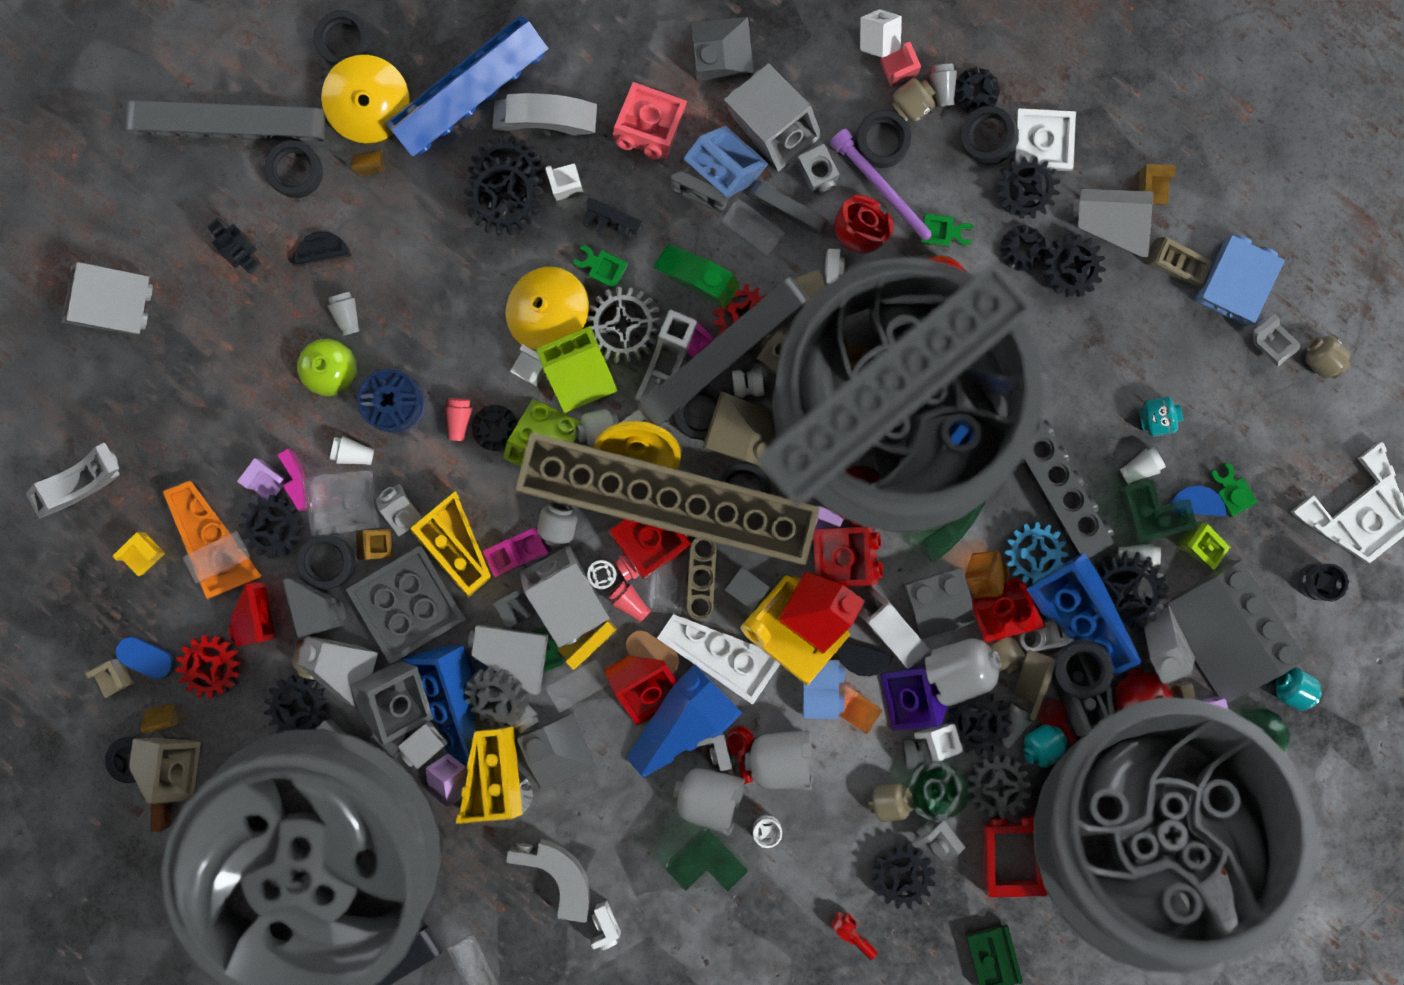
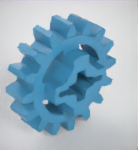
M1034 522L1032 529H1030L1027 524H1023L1022 533L1018 530H1013L1012 534L1015 539H1006L1005 542L1011 547L1010 550L1003 551L1004 555L1010 556V560L1005 563V566L1014 567L1011 572L1012 576L1021 574L1020 582L1026 583L1031 578V583L1034 584L1039 578H1043L1064 564L1061 562V557H1067L1068 553L1062 552L1061 547L1067 543L1066 541L1057 540L1060 535L1059 531L1050 533L1051 525L1046 524L1040 529L1039 522ZM1030 535L1028 543L1023 548H1018L1020 542ZM1044 537L1050 541L1053 549L1047 547L1044 543ZM1035 547L1036 550L1041 551V557H1036V562L1035 557L1030 556V551L1035 550ZM1018 558H1022L1026 562L1029 572L1020 565ZM1049 559H1053L1051 565L1043 571V565Z

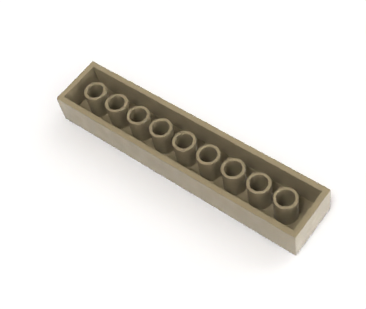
M532 432L530 433L516 491L801 565H806L820 507L805 503L796 508L786 498Z

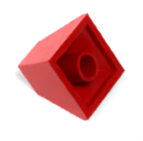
M804 572L777 621L820 653H825L853 625L865 601L840 583Z
M266 582L246 584L230 617L231 624L228 626L230 639L232 642L235 641L236 647L277 638Z
M627 656L604 670L614 694L637 726L655 715L677 682L664 660Z

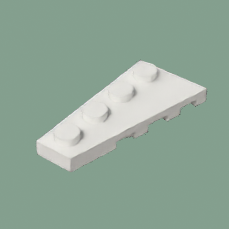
M674 614L657 637L658 640L692 664H696L705 673L752 705L780 665L754 644Z

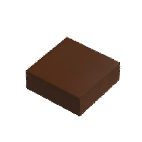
M171 802L151 804L150 832H161L170 826Z

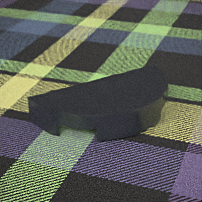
M314 232L305 236L294 252V266L299 267L352 256L348 245L339 236L330 232Z
M846 641L837 651L840 661L847 670L858 676L870 677L880 674L890 665L894 658L892 654Z

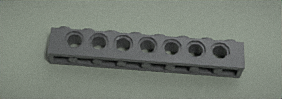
M973 380L990 411L999 416L1007 417L1004 397L989 390L982 383ZM1040 417L1039 425L1031 444L1020 462L1075 556L1085 552L1089 559L1114 544L1111 538L1114 533L1105 520L1101 521L1097 514L1099 507L1091 495L1087 497L1082 489L1084 482L1080 474L1076 470L1072 471L1067 461L1070 459L1063 446H1057L1052 437L1055 435L1052 426L1047 420L1043 421ZM1037 442L1044 444L1046 447V455L1043 458H1038L1034 454L1033 448ZM1052 467L1057 468L1061 473V479L1058 483L1051 482L1048 477L1049 470ZM1067 492L1072 493L1076 499L1075 505L1071 509L1067 508L1063 503V497ZM1083 517L1087 518L1090 522V529L1085 534L1078 529V522Z

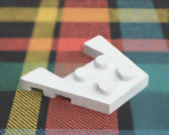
M1383 442L1376 443L1358 458L1376 483L1340 512L1331 517L1315 496H1309L1291 511L1293 516L1365 563H1371L1404 536V496L1397 486L1394 478L1396 474L1393 466L1389 464L1385 453L1387 450Z

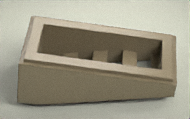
M1162 237L1154 241L1145 264L1193 286L1203 288L1213 261L1168 237ZM1174 254H1177L1174 265H1171ZM1187 258V259H1189V260H1188V262H1187V264H1186V267H1185V269H1184V271H1183V270H1181V269H1182V266H1183V264H1184L1185 259ZM1196 263H1198L1199 267L1197 269V272L1195 276H1192L1191 273L1194 269V266Z

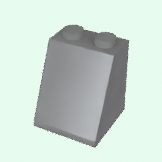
M769 63L761 70L756 71L749 80L739 88L734 89L724 99L731 116L778 172L822 137L811 105Z
M76 262L71 266L62 323L138 335L140 334V329L145 330L148 313L143 311L145 301L150 302L153 285L148 284V276Z
M570 543L519 571L526 596L559 648L565 644L571 645L575 643L581 635L590 630L594 631L601 628L610 619L605 605L596 589L588 581L587 573Z

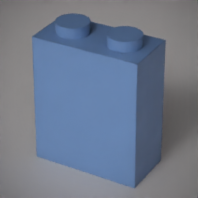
M1232 235L1223 241L1204 286L1201 288L1195 302L1244 326H1249L1256 323L1285 260L1277 257L1278 253L1270 248H1259L1252 245V240L1245 236Z

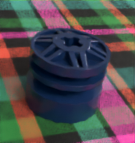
M391 369L376 371L368 376L359 388L357 398L359 412L367 423L376 429L396 434L407 432L417 426L425 415L427 404L424 390L417 381L401 371ZM386 395L394 396V406L386 405Z

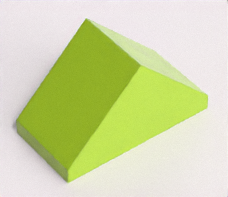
M1203 521L1192 522L1176 545L1213 571H1215L1230 549V546L1212 527Z

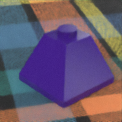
M925 664L880 674L892 731L938 727L942 724L947 706L937 699L936 695L941 693L936 683H929Z

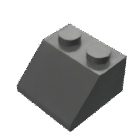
M957 567L902 584L920 639L975 623L971 595L962 568Z
M302 577L283 580L298 637L344 626L343 620L346 619V613L342 602L338 603L337 597L323 589L312 587Z
M402 660L350 685L360 714L383 745L433 719L418 668Z

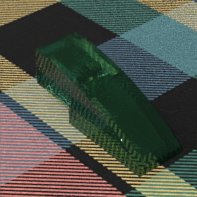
M985 502L964 517L941 525V528L918 542L931 562H936L964 537L976 521Z

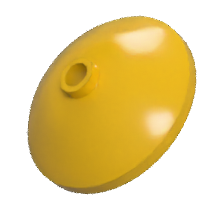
M355 55L340 61L328 73L321 94L323 111L331 126L345 138L359 143H375L392 136L394 133L386 125V122L410 103L408 87L401 73L388 61L373 55ZM362 94L367 95L369 98V104L366 106L359 103V96Z
M542 267L529 272L516 283L507 300L506 322L512 336L521 345L523 344L536 351V348L583 329L589 311L586 290L577 277L562 268ZM543 300L542 305L536 308L537 302Z
M626 421L612 425L601 432L594 443V449L678 470L681 461V450L676 439L665 429L648 422Z

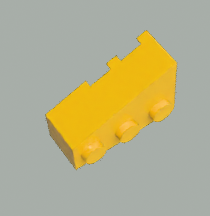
M455 491L410 529L412 534L469 598L489 581L491 576Z
M514 726L474 732L467 765L466 784L462 789L461 796L463 798L460 813L457 815L455 824L512 819L522 815Z

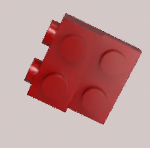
M626 519L608 532L642 579L648 577L664 564L666 565L689 549L691 545L689 542L691 538L688 535Z
M868 527L814 530L815 575L844 586L878 585V579L883 577V565L881 561H877L876 551L880 550L882 545L880 532H875L874 528Z

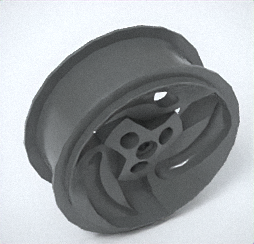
M918 258L879 260L847 271L819 290L797 315L782 347L773 396L777 439H780L896 343L892 336L894 330L906 327L915 328L977 276L942 262ZM869 309L870 328L879 346L864 355L855 366L853 372H851L842 339L843 319ZM1022 321L959 373L962 376L982 383L989 390L1004 397L1007 417L999 416L990 411L962 407L961 384L958 376H956L940 389L942 394L940 398H929L899 423L904 429L901 433L894 434L889 431L870 447L871 450L884 456L899 459L905 458L885 479L867 486L850 478L843 472L845 470L843 469L812 496L831 512L863 527L892 532L930 530L964 517L988 500L1024 458L1039 425L1044 392L1040 359L1024 322ZM956 423L965 426L970 433V443L964 446L954 444L949 439L948 428Z
M1159 698L1131 704L1103 719L1057 760L1042 786L1034 816V853L1043 885L1059 914L1086 943L1114 961L1147 972L1185 973L1243 958L1272 942L1292 922L1312 887L1318 856L1316 817L1301 777L1286 753L1261 728L1229 709L1198 699ZM1184 744L1197 749L1213 759L1210 764L1200 771L1195 785L1179 779H1156L1173 753ZM1210 790L1218 792L1230 803L1229 810L1218 812L1212 808L1208 801ZM1109 796L1116 801L1119 813L1114 821L1105 820L1099 815L1096 804L1100 797ZM1167 800H1171L1176 805L1177 815L1168 812L1166 808ZM1165 833H1167V836H1169V835L1172 836V839H1173L1172 842H1170V839H1168V840L1165 839V837H1164V834H1165ZM1078 836H1109L1110 850L1121 873L1096 869L1087 864L1083 858ZM1137 840L1144 843L1147 855H1143L1137 850ZM1189 849L1198 855L1199 865L1193 864L1189 860ZM1223 866H1225L1233 891V905L1238 924L1230 932L1225 930L1218 912L1203 889L1220 874ZM1174 892L1182 893L1188 899L1189 909L1184 918L1175 915L1170 909L1169 901Z
M325 729L284 731L258 739L230 756L183 808L167 841L162 866L164 903L175 934L197 965L221 985H375L405 956L420 928L423 913L433 897L440 868L439 831L429 801L411 774L385 751L356 736ZM271 777H289L298 790L308 797L318 814L312 812H292L286 814L277 787ZM259 815L264 817L269 824V829L262 832L251 829L247 824L246 816ZM297 837H305L309 840L311 846L304 847L300 845ZM362 849L373 850L378 857L377 869L373 871L361 869L356 863V854ZM240 878L246 899L254 911L259 914L251 924H248L240 917L226 899V896ZM268 879L274 880L280 887L272 886ZM320 885H329L334 889V892H325ZM358 888L382 899L404 902V905L396 911L375 918L342 915L349 907ZM275 921L285 922L293 931V936L286 940H279L270 933L269 924Z

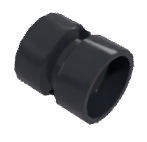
M1312 563L1301 569L1297 584L1300 592L1305 597L1311 600L1332 602L1339 600L1345 595L1348 590L1349 580L1343 568L1336 564Z

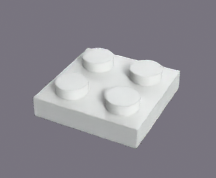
M1017 109L1016 125L1019 130V141L1014 151V162L1020 163L1021 155H1024L1027 161H1030L1031 156L1035 155L1038 157V164L1043 159L1048 161L1046 169L1053 167L1056 171H1072L1076 111Z

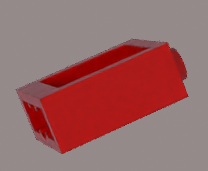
M1022 816L1019 817V821L1008 822L1006 817L1004 819L992 817L990 822H982L985 894L989 898L1047 896L1037 860L1036 879H995L994 834L1034 833V817Z

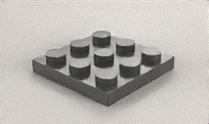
M423 545L416 547L346 589L389 664H393L467 620Z

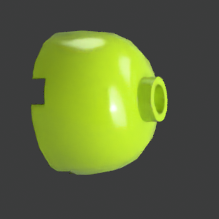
M318 339L308 344L301 351L297 361V371L303 385L312 393L324 397L337 396L347 391L350 387L349 385L356 377L357 362L352 351L343 343L333 339Z

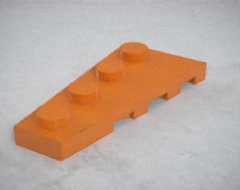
M192 481L163 491L206 599L263 578Z

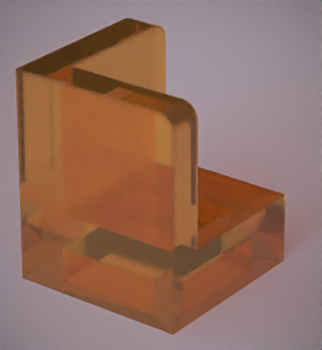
M999 550L973 553L965 573V579L975 598L1001 596L1009 569L1005 565Z
M855 691L845 706L844 713H841L840 716L859 728L863 733L868 734L883 710Z

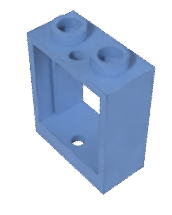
M727 126L700 136L684 157L685 161L727 198L752 186L768 165L762 157ZM711 168L715 169V174L711 173Z

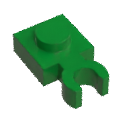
M925 213L923 223L931 231V237L928 240L921 238L920 244L949 248L951 240H955L960 246H969L971 240L963 239L961 231H971L973 225L962 223L959 226H953L954 217Z
M581 245L580 250L588 254V258L584 262L574 259L573 263L579 269L590 268L591 271L588 275L590 278L616 290L628 263L603 250L596 257L589 247Z
M1224 463L1222 466L1226 474L1223 478L1218 475L1216 470L1210 471L1209 475L1212 481L1221 485L1222 488L1216 491V493L1223 500L1229 517H1234L1258 502L1244 478L1241 477L1235 480L1233 478V466L1230 463Z

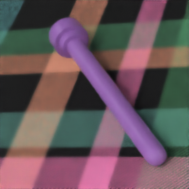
M846 128L836 134L829 143L836 153L840 152L842 155L846 154L923 240H928L931 237L929 228L855 148L856 143L853 141V135Z

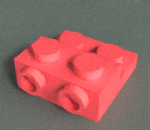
M633 82L614 126L612 140L616 141L617 145L624 150H631L633 148L642 150L650 159L658 160L660 157L667 159L687 101Z

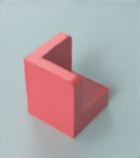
M910 41L904 43L901 50L880 59L891 87L918 76L921 69L920 62Z

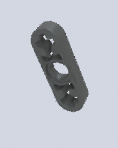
M755 181L748 194L758 203L818 235H822L829 222L822 215L761 182Z

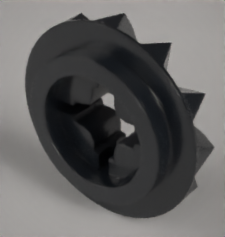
M978 66L965 70L956 80L954 93L956 102L963 110L969 113L982 106H994L998 101L1001 90L998 77L990 73L989 69H981ZM982 80V91L985 94L980 93L972 100L973 89L970 85L976 86Z
M1027 225L1010 229L1004 235L1000 244V253L1003 261L1013 270L1021 272L1030 271L1041 264V260H1044L1045 250L1047 249L1045 237L1038 232V229ZM1020 240L1024 244L1034 243L1028 250V256L1024 252L1013 253L1020 246Z
M500 405L485 406L475 414L471 424L473 437L481 447L490 451H500L506 448L507 441L518 423L514 414L506 407ZM502 417L499 427L505 435L494 432L486 438L490 428L485 423V420L495 423Z
M127 736L114 741L106 752V769L115 780L121 783L136 782L129 767L126 768L127 761L120 756L131 753L135 737Z

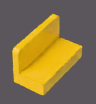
M607 620L601 628L584 633L575 643L558 647L559 652L567 660L566 663L575 670L617 628L610 620Z

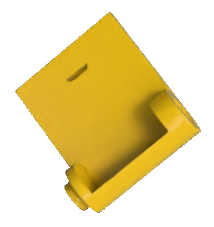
M785 575L740 628L749 640L808 686L851 633L847 630L825 653H820L779 623L777 620L800 580L795 575L792 577Z

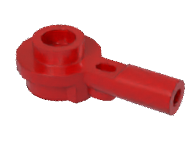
M1054 698L1043 700L1037 714L1038 720L1043 725L1048 724L1061 729L1067 738V746L1070 749L1078 740L1064 722L1066 717L1064 704Z
M737 725L729 730L726 744L731 754L736 756L740 775L742 778H745L744 784L753 782L751 770H746L745 754L752 749L754 736L747 727Z
M837 912L835 918L831 921L836 934L845 942H849L851 945L855 944L869 960L874 959L878 951L856 931L858 926L855 919L849 913Z

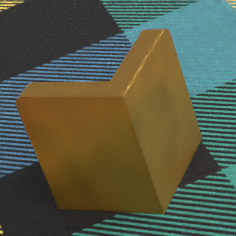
M1146 164L1140 169L1139 191H1153L1152 205L1168 204L1169 181L1175 178L1176 165Z

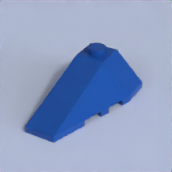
M1085 552L1060 565L1027 588L1041 613L1049 620L1053 619L1065 629L1064 633L1071 639L1074 637L1077 641L1082 639L1094 641L1105 648L1111 657L1114 676L1140 664L1141 660L1105 585ZM1089 653L1094 659H1096L1101 664V662L1095 655Z
M445 645L401 659L402 661L418 668L433 720L438 725L440 734L448 742L444 746L447 754H450L467 767L475 732L474 713L470 711L473 708V704H468L465 701L469 695L465 694L464 690L467 688V683L472 677V671L464 646Z
M694 664L674 684L626 758L644 778L671 763L674 757L683 751L694 750L698 747L697 743L710 736L715 738L722 734L742 712L720 687Z

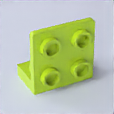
M532 399L507 441L503 459L522 467L531 432L574 443L578 437L576 426L581 425V422L542 402Z

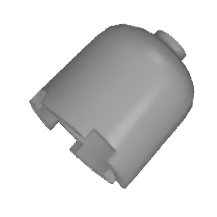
M976 638L932 649L929 651L931 656L925 658L929 683H936L941 693L936 695V697L945 706H951L987 693L998 682L999 668H1001L999 654L996 651H992L984 641Z
M810 731L765 733L754 740L751 753L745 754L746 770L752 771L753 779L757 785L765 789L812 790L813 775H809V763H813Z
M705 768L692 769L686 774L683 782H676L673 798L678 799L677 810L679 815L689 823L729 836L734 826V823H731L734 811L738 812L745 778Z

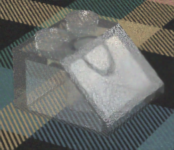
M372 470L326 474L304 479L312 537L380 528Z

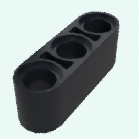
M429 925L417 932L402 960L375 985H391L430 962L444 951Z

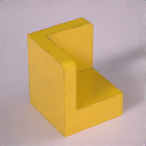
M136 532L112 557L116 561H124L137 576H142L165 552L146 532Z

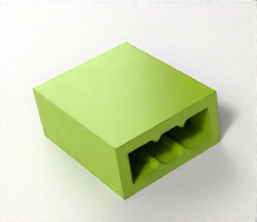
M590 326L536 348L543 370L564 413L618 391Z

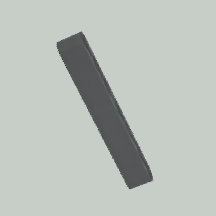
M126 102L125 132L146 136L323 142L325 139L326 116L322 109L310 107Z
M790 276L636 407L650 423L657 426L662 425L810 299L809 296Z

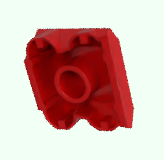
M1010 579L1001 585L1000 591L995 593L985 591L978 594L972 600L973 612L985 642L1047 628L1038 606L1027 591L1028 586L1025 583L1022 584L1018 579Z

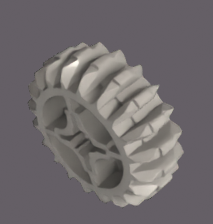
M619 286L616 287L617 296L612 297L608 289L605 291L608 300L604 302L600 296L595 298L600 307L589 306V310L595 316H588L586 322L593 324L590 327L599 343L600 350H606L603 355L605 361H608L611 354L615 355L614 364L618 365L620 357L625 356L626 365H630L631 355L635 354L638 362L642 361L639 354L640 351L643 350L646 355H651V350L647 345L649 343L652 346H657L658 341L652 338V335L659 336L661 330L654 328V326L662 324V318L652 317L659 313V308L648 309L653 303V299L649 297L642 302L643 291L640 290L636 297H632L633 288L628 287L627 295H622V289ZM625 303L638 307L645 314L646 318L630 317L626 312ZM616 305V317L612 321L600 324L604 313L610 307ZM621 312H623L626 322L632 323L626 329V340H624V335L621 333L620 328L618 330L615 329L617 325H620V320H622ZM647 327L644 338L637 345L631 347L630 337L632 333ZM600 333L618 335L621 340L622 349L607 344Z

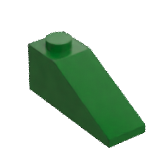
M667 244L653 266L654 270L723 309L727 307L740 286L733 273L710 260Z

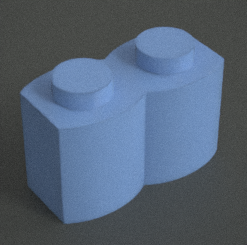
M830 659L808 686L803 683V718L839 719V712L844 713V695H839V683H844L845 666H839L838 659Z

